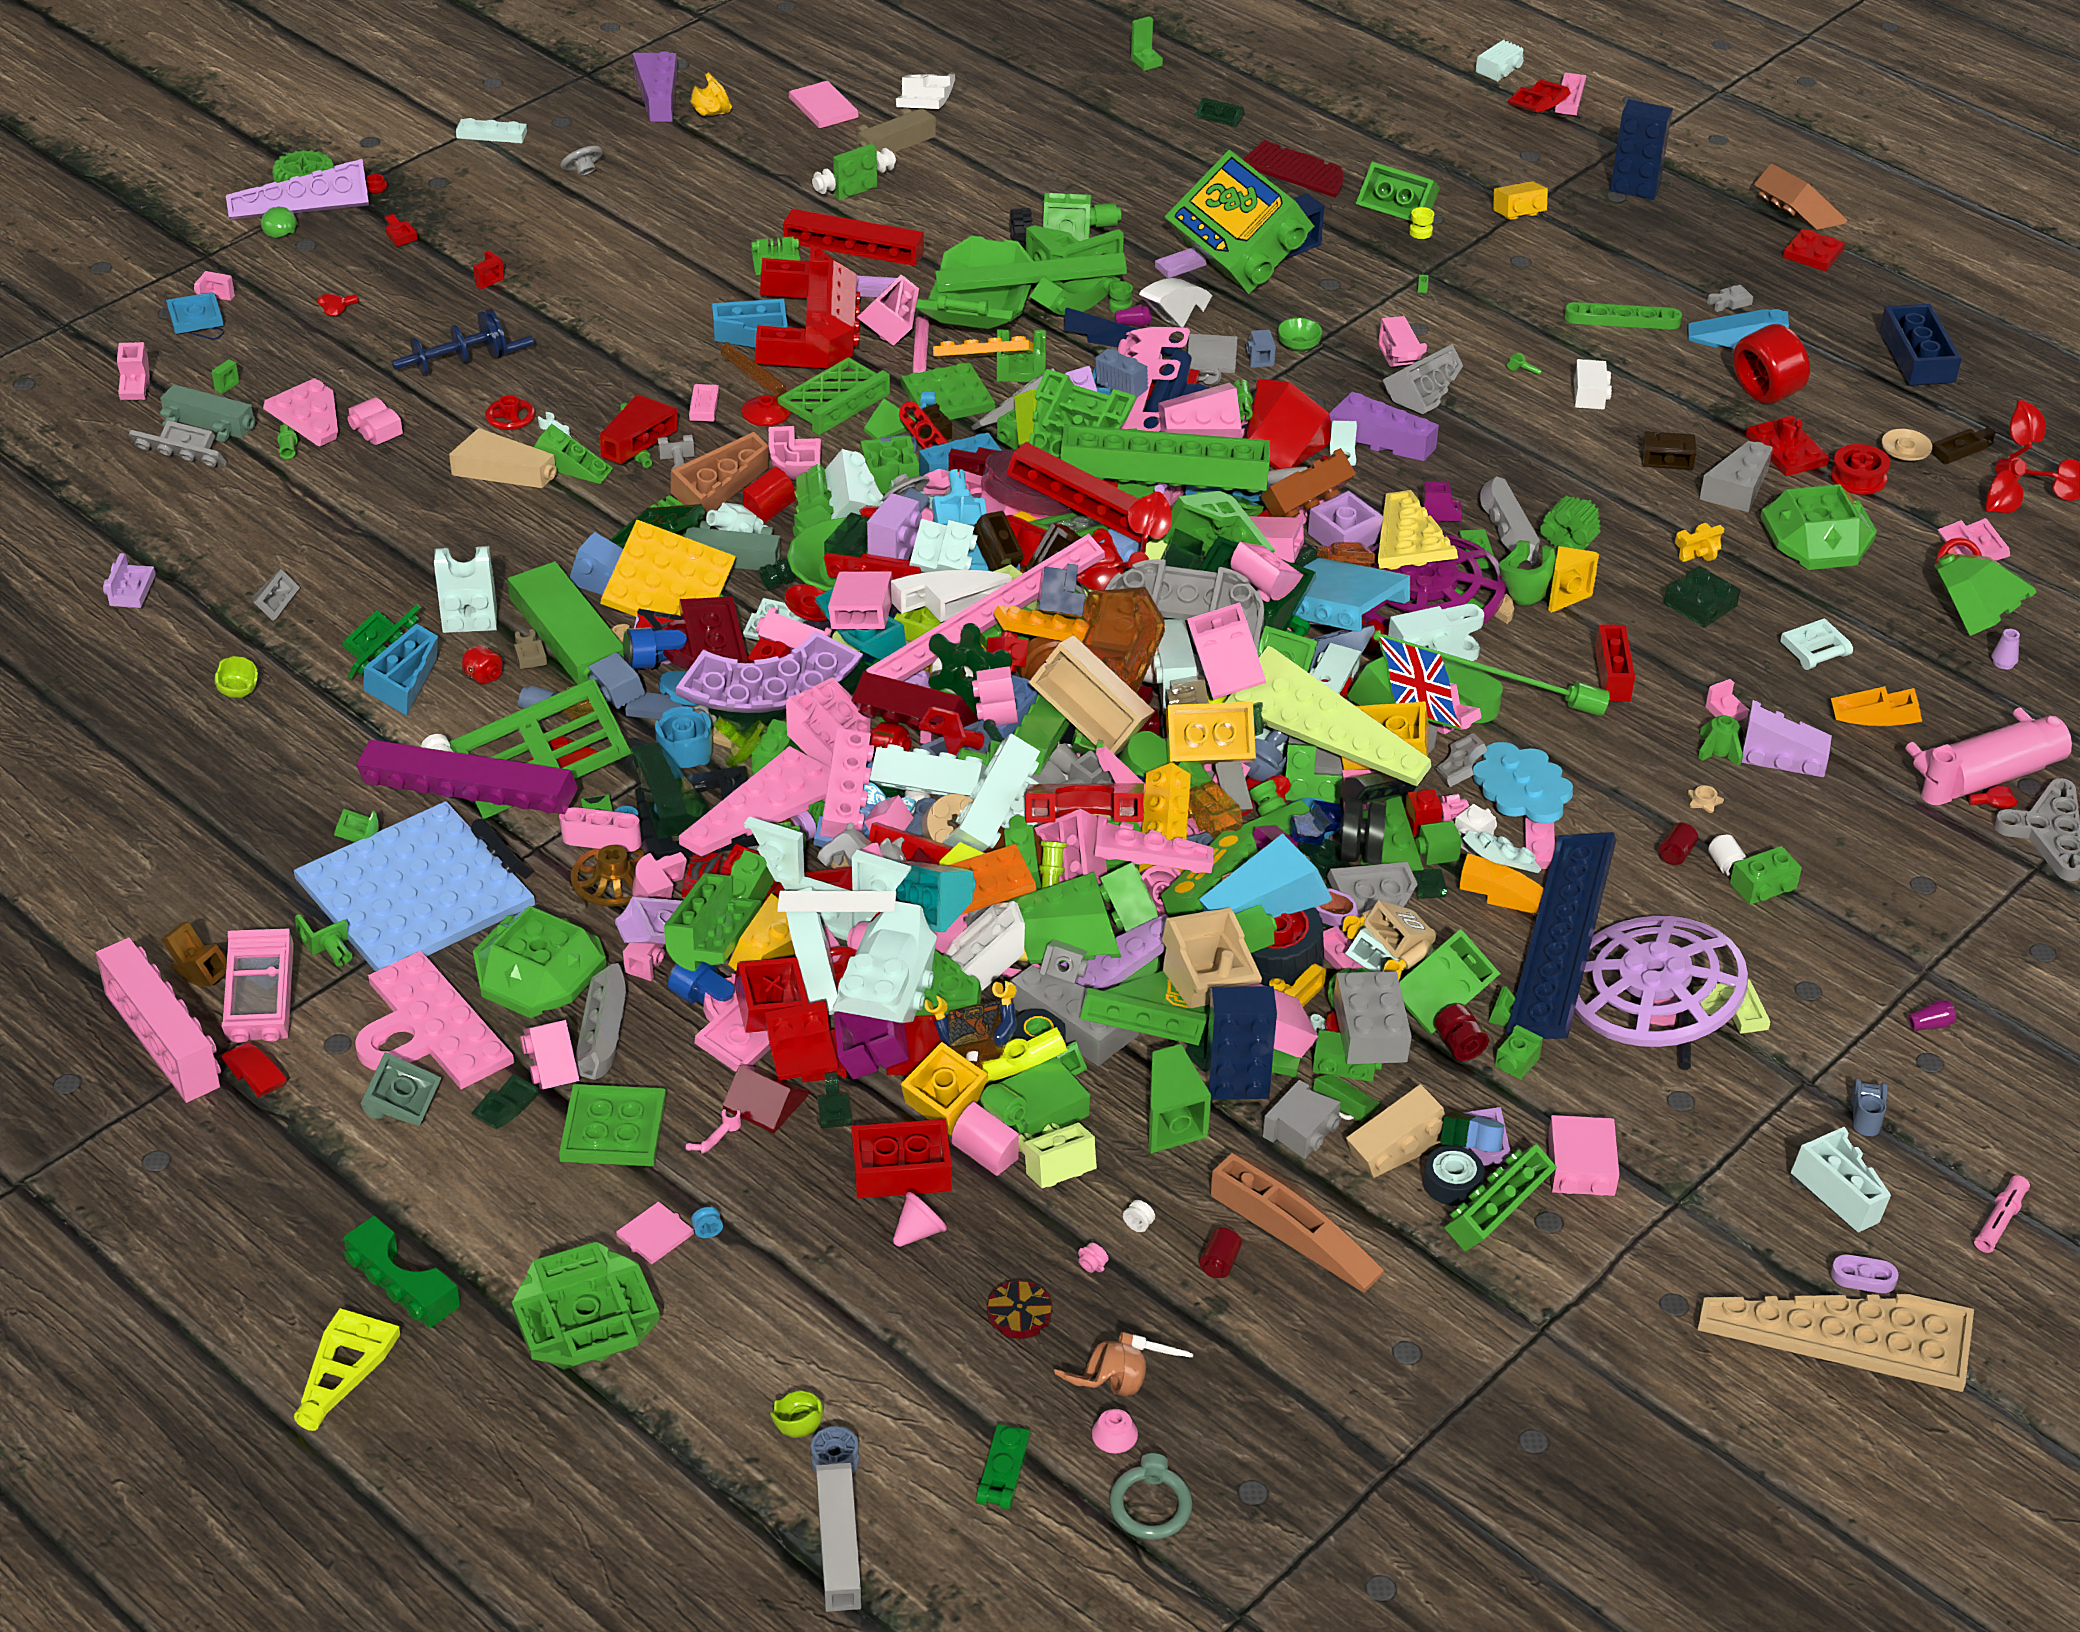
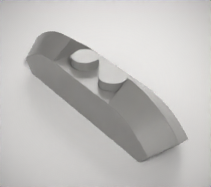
M1496 476L1484 484L1480 493L1481 505L1490 515L1491 522L1496 524L1501 541L1511 552L1516 549L1517 541H1530V555L1523 562L1533 566L1537 561L1540 540L1506 480Z
M619 963L611 964L590 980L575 1056L579 1076L593 1080L598 1079L610 1070L614 1062L626 994L624 976Z

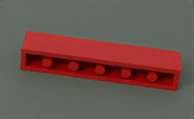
M791 209L783 222V237L793 236L794 239L798 238L799 246L810 247L815 245L821 250L916 266L924 253V232L797 209Z
M1025 442L1013 453L1006 475L1142 544L1143 534L1134 532L1128 522L1130 507L1139 500L1138 498L1028 442Z

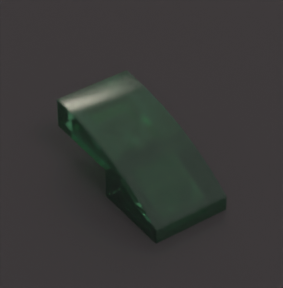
M513 1074L497 1093L490 1090L471 1114L473 1117L497 1130L518 1116L540 1093L536 1086Z

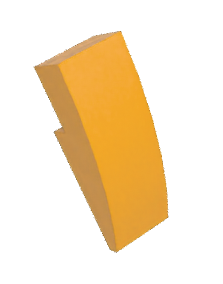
M1886 686L1831 698L1835 718L1838 721L1867 726H1893L1922 722L1915 688L1887 694Z
M1467 853L1459 889L1488 895L1487 904L1538 914L1544 892L1542 886L1505 865Z

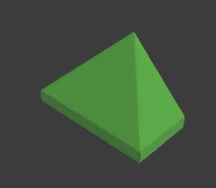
M883 399L865 425L864 432L873 439H879L880 437L896 436L909 429L899 417L900 407ZM909 414V417L915 421L916 419Z

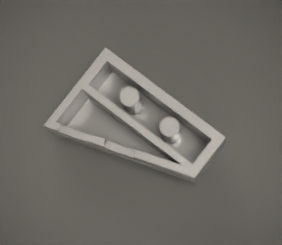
M1747 441L1704 475L1699 500L1749 513L1768 473L1773 447L1760 442Z

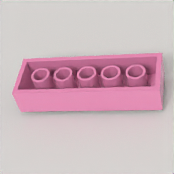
M127 938L97 951L96 956L105 995L186 1103L220 1088L218 1074L221 1073V1069L213 1055L217 1051L214 1041L209 1035L204 1036L199 1021L196 1017L191 1018L189 1016L188 1009L183 1000L175 998L170 983L161 980L157 966L154 963L151 965L148 963V958L141 946L136 947L132 940Z

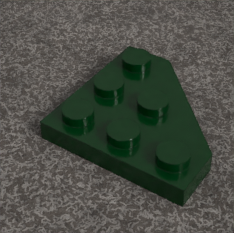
M702 504L647 508L609 541L624 549L636 520L672 533L691 528L698 523V519L705 514V510Z

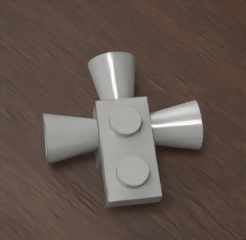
M1064 743L1058 746L1050 756L1049 761L1056 765L1061 772L1069 775V780L1060 784H1111L1115 782L1110 771H1103L1098 756L1091 750L1079 758Z

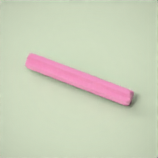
M926 315L916 318L913 373L926 371L929 318Z

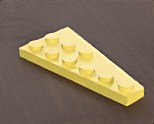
M1412 490L1386 493L1378 554L1380 569L1387 568L1393 570L1412 564L1414 566H1422L1428 562L1458 558L1456 547L1454 545L1451 546L1449 538L1444 537L1439 525L1431 515L1428 516L1425 507L1420 506V501Z

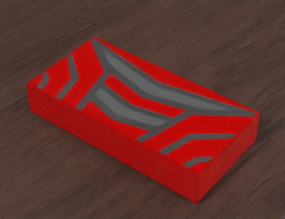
M708 853L704 856L696 854L692 856L682 887V897L687 896L704 873L719 874L723 862V853Z

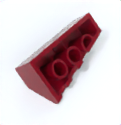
M863 671L851 700L859 709L858 712L865 717L874 718L875 715L882 717L883 720L892 724H898V722L906 723L908 727L918 731H922L919 729L918 724L930 707L959 713L963 728L978 720V717L961 696ZM935 716L930 719L929 724L938 725L943 722L944 717ZM934 733L935 735L943 736L942 734Z

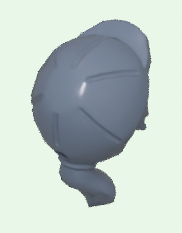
M1274 729L1267 735L1265 740L1255 739L1256 759L1253 763H1243L1250 767L1247 776L1254 780L1265 781L1272 776L1280 775L1284 771L1283 768L1287 761V755L1283 759V754L1277 747L1287 741L1289 735Z

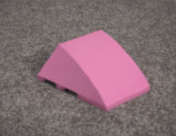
M833 677L786 700L787 735L808 756L829 767L831 765L837 728L870 733L871 718L865 717L858 712L859 709L851 701L852 696Z

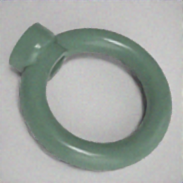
M1150 1453L1142 1456L1139 1467L1128 1470L1117 1479L1110 1493V1508L1114 1519L1126 1532L1142 1539L1157 1540L1172 1536L1184 1527L1192 1511V1498L1185 1482L1177 1474L1168 1470V1459L1161 1454ZM1140 1480H1144V1482L1152 1485L1164 1482L1176 1493L1178 1510L1175 1516L1164 1524L1156 1526L1141 1524L1132 1519L1124 1508L1123 1499L1126 1490Z

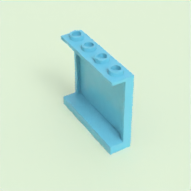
M1319 557L1304 566V568L1316 572V579L1295 616L1306 621L1361 632L1362 615L1385 600L1403 604L1410 601V575Z

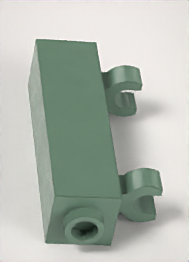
M175 384L160 397L162 404L160 415L166 418L162 426H165L168 420L218 432L214 440L225 442L229 435L242 439L255 426V417L253 416L251 404Z
M701 521L700 528H687L685 538L736 556L732 568L769 572L777 571L781 558L780 536L772 535L773 527L763 526L761 534L711 529L712 526L708 525L707 521Z

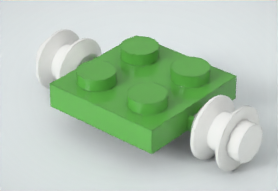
M871 143L834 156V173L828 169H824L822 174L815 172L812 184L814 189L821 194H825L827 189L829 191L834 190V196L838 200H842L877 187V171L884 173L886 168L892 170L896 163V158L889 149L883 148L880 153L877 151V147Z

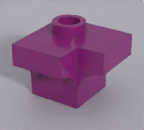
M1424 481L1421 507H1425L1428 516L1431 515L1436 523L1441 521H1462L1461 501L1451 497L1450 482Z

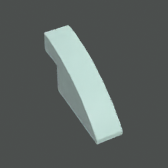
M808 887V888L801 889V890H798V891H813V890H812V887ZM786 912L808 1003L825 1001L828 1016L833 1015L835 1012H838L832 1010L838 996V985L830 946L821 924L819 912Z

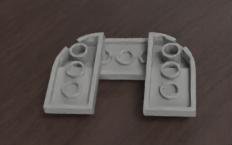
M1161 559L1137 562L1132 564V569L1124 572L1122 575L1120 572L1116 574L1107 585L1099 609L1092 639V648L1146 655L1155 616L1187 620L1240 602L1258 653L1262 630H1264L1263 600L1259 591H1256L1249 584V579L1231 569L1219 567L1218 573L1166 566V560Z

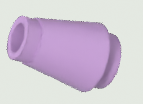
M2014 629L2004 630L1992 653L1993 663L1996 667L2011 669L2018 663L2020 636L2018 631Z

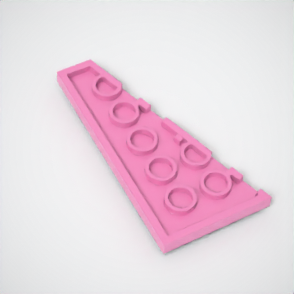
M789 746L679 835V845L700 856H704L731 844L732 839L744 833L747 836L752 835L751 829H745L744 827L748 817L777 824L809 810L810 804L819 800L825 802L830 767Z

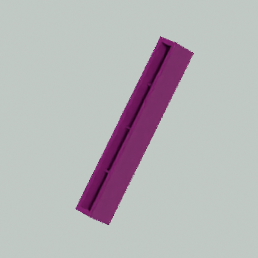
M369 740L356 763L364 783L369 785H381L394 789L413 790L419 793L464 798L470 801H483L495 805L515 806L520 809H534L546 813L565 814L578 789L571 770L377 740Z

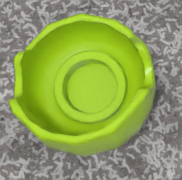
M231 656L220 661L215 673L214 684L221 694L229 698H244L255 689L258 670L249 659Z
M800 1390L788 1393L781 1400H776L774 1402V1411L770 1412L774 1425L783 1435L792 1438H802L811 1435L819 1427L823 1417V1405L821 1400L813 1393Z

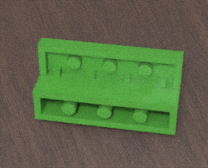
M704 873L664 925L665 945L670 957L679 966L694 972L702 962H706L709 965L724 964L737 946L740 937L760 910L761 900L733 897L732 876Z

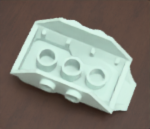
M895 901L894 912H881L868 924L854 957H850L844 976L839 982L838 996L832 1010L899 1023L913 1022L917 1010H922L924 992L926 988H931L933 982V971L931 970L937 936L928 926L923 908L920 905Z

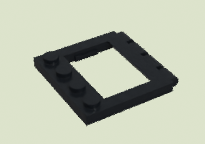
M745 766L729 767L727 769L645 782V786L636 788L635 796L644 856L651 853L654 859L660 860L664 856H671L680 852L685 858L696 855V853L679 845V841L671 842L664 797L681 796L720 788L722 800H724L748 780ZM744 833L733 838L731 844L711 853L732 850L735 844L743 847L758 846L759 843L754 834L747 836Z

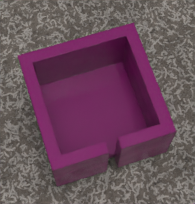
M839 1011L834 1013L838 1059L853 1080L878 1071V1066L880 1065L885 1069L909 1060L905 1023Z

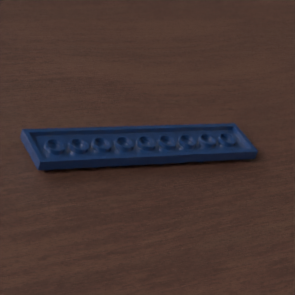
M1614 832L1558 836L1507 1028L1508 1037L1513 1033V1028L1518 1025L1543 1037V1039L1568 1038L1616 844Z

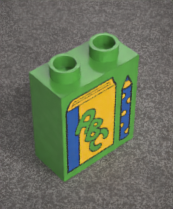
M1230 149L1165 216L1167 221L1189 246L1199 251L1212 265L1248 294L1258 284L1266 282L1272 276L1274 268L1291 250L1300 247L1306 240L1307 234L1314 228L1312 222L1295 200Z

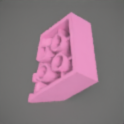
M1231 383L1158 403L1161 432L1240 437L1242 428L1237 389Z

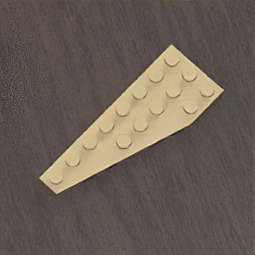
M1897 1294L1896 1298L1880 1299L1879 1295H1867L1866 1299H1846V1295L1795 1296L1794 1300H1778L1777 1296H1765L1764 1301L1744 1300V1297H1704L1698 1330L1963 1392L1966 1383L1974 1309L1910 1294Z

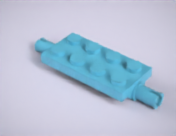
M957 469L951 470L948 473L951 486L950 494L933 497L931 503L935 523L947 525L948 520L974 526L980 516L987 513L985 499L974 498L967 489L964 470H959V476ZM976 542L974 551L968 550L967 556L972 557L969 570L990 571Z

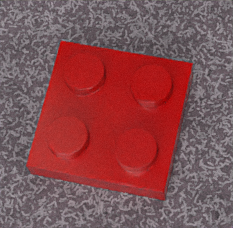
M1802 229L1784 249L1783 258L1826 272L1844 251L1845 242L1839 241L1834 237L1817 234L1813 230Z

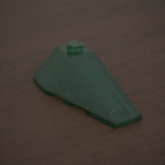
M659 743L631 747L632 757L658 839L681 835L709 812L707 803Z

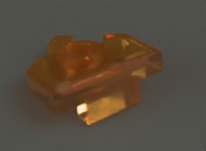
M1335 542L1331 544V548L1324 545L1317 549V557L1366 567H1371V563L1375 561V554L1362 542Z

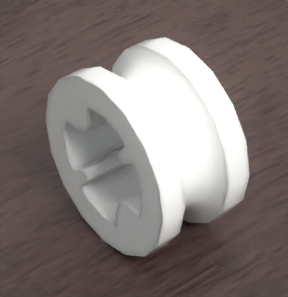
M1134 1200L1129 1208L1124 1211L1123 1219L1132 1230L1145 1232L1149 1224L1155 1220V1213L1147 1203L1141 1200Z

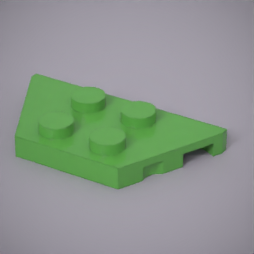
M1401 796L1384 801L1387 802L1382 864L1408 862L1411 870L1414 872V877L1423 878L1424 869ZM1368 809L1363 811L1362 818H1368ZM1360 845V863L1367 866L1379 865L1368 864L1365 861V845Z

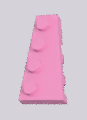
M1098 815L1094 856L1107 860L1131 861L1135 864L1159 865L1167 869H1186L1194 873L1212 872L1213 847L1178 837L1173 841L1167 840L1161 832L1150 830L1146 834L1133 830V824L1122 822L1118 826L1108 823V817Z

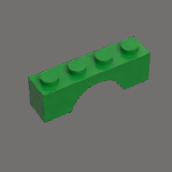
M375 1216L343 1237L346 1250L344 1257L353 1268L358 1267L362 1270L370 1283L375 1286L378 1284L383 1288L391 1301L394 1303L399 1302L404 1306L408 1314L415 1321L420 1320L430 1329L460 1307L457 1285L437 1268L412 1272L403 1270L393 1263L398 1255L395 1233Z

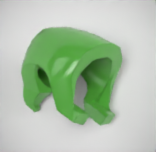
M1519 540L1517 541L1516 549L1499 562L1501 578L1514 603L1520 606H1532L1545 597L1549 581L1555 569L1556 557L1554 548L1546 545L1542 547V566L1531 570L1517 568L1519 564L1527 560L1530 555V541Z

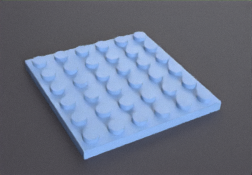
M446 801L385 828L370 838L361 839L294 870L295 879L334 924L341 920H346L348 923L349 942L375 972L420 950L425 956H428L504 920L508 915H515L528 906L535 905L534 895L513 873H508L501 866L502 861L487 850V845L483 840H479L470 830L471 827Z

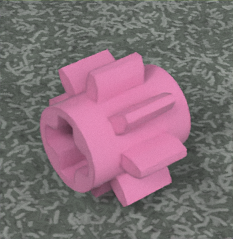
M1459 794L1442 796L1443 812L1441 822L1454 821L1455 824L1456 817L1469 808L1467 800L1460 799Z

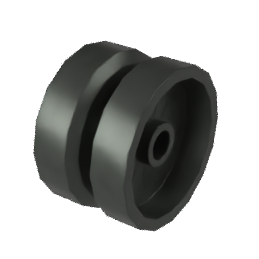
M1346 799L1344 817L1341 818L1340 843H1342L1341 861L1356 862L1359 859L1360 845H1365V861L1368 864H1382L1387 802L1371 801L1368 808V818H1362V801Z

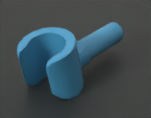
M924 391L921 393V408L935 404L936 395L934 391Z

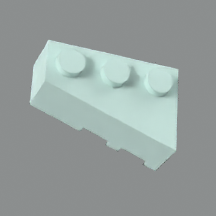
M842 449L825 469L827 490L831 491L832 494L829 504L834 509L831 519L843 517L865 519L860 514L859 509L866 505L881 506L883 495L879 491L863 455L856 451L852 452Z

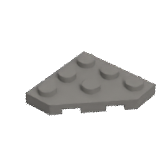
M1408 862L1330 869L1327 875L1332 889L1350 895L1356 902L1359 918L1362 913L1373 909L1378 900L1405 907L1418 885ZM1361 926L1360 931L1361 929L1366 928V926Z

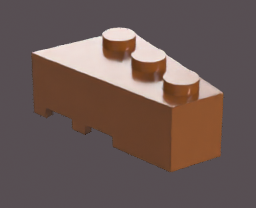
M1341 448L1335 450L1328 459L1322 462L1320 459L1313 462L1312 467L1291 474L1271 485L1267 491L1260 496L1272 517L1295 518L1300 514V510L1305 508L1306 511H1310L1311 508L1320 505L1319 501L1323 499L1328 501L1339 496V490L1356 475Z

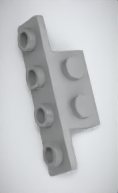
M167 420L160 437L135 430H130L129 436L135 442V446L142 450L148 451L150 448L166 456L173 454L180 456L186 461H201L210 467H215L216 465L225 467L227 464L218 451L210 449L215 435L209 430Z

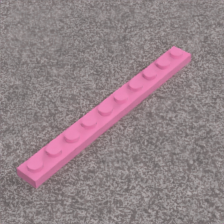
M1087 534L866 669V672L900 681L906 680L937 660L938 656L929 649L928 645L931 636L934 634H942L950 642L959 643L961 629L966 623L975 624L982 633L999 623L993 614L998 605L1016 606L1022 609L1038 599L1041 570L1045 566L1063 569L1068 563L1078 565L1077 574L1105 558V551L1090 534Z

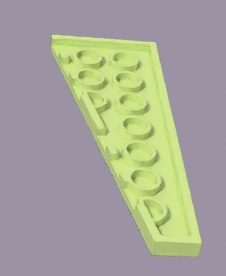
M1267 646L1259 657L1267 683L1233 693L1225 701V703L1253 702L1255 722L1415 786H1418L1431 768V760L1270 646Z

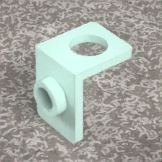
M1332 421L1329 447L1330 456L1335 450L1341 448L1344 454L1350 456L1348 461L1352 466L1356 465V421Z

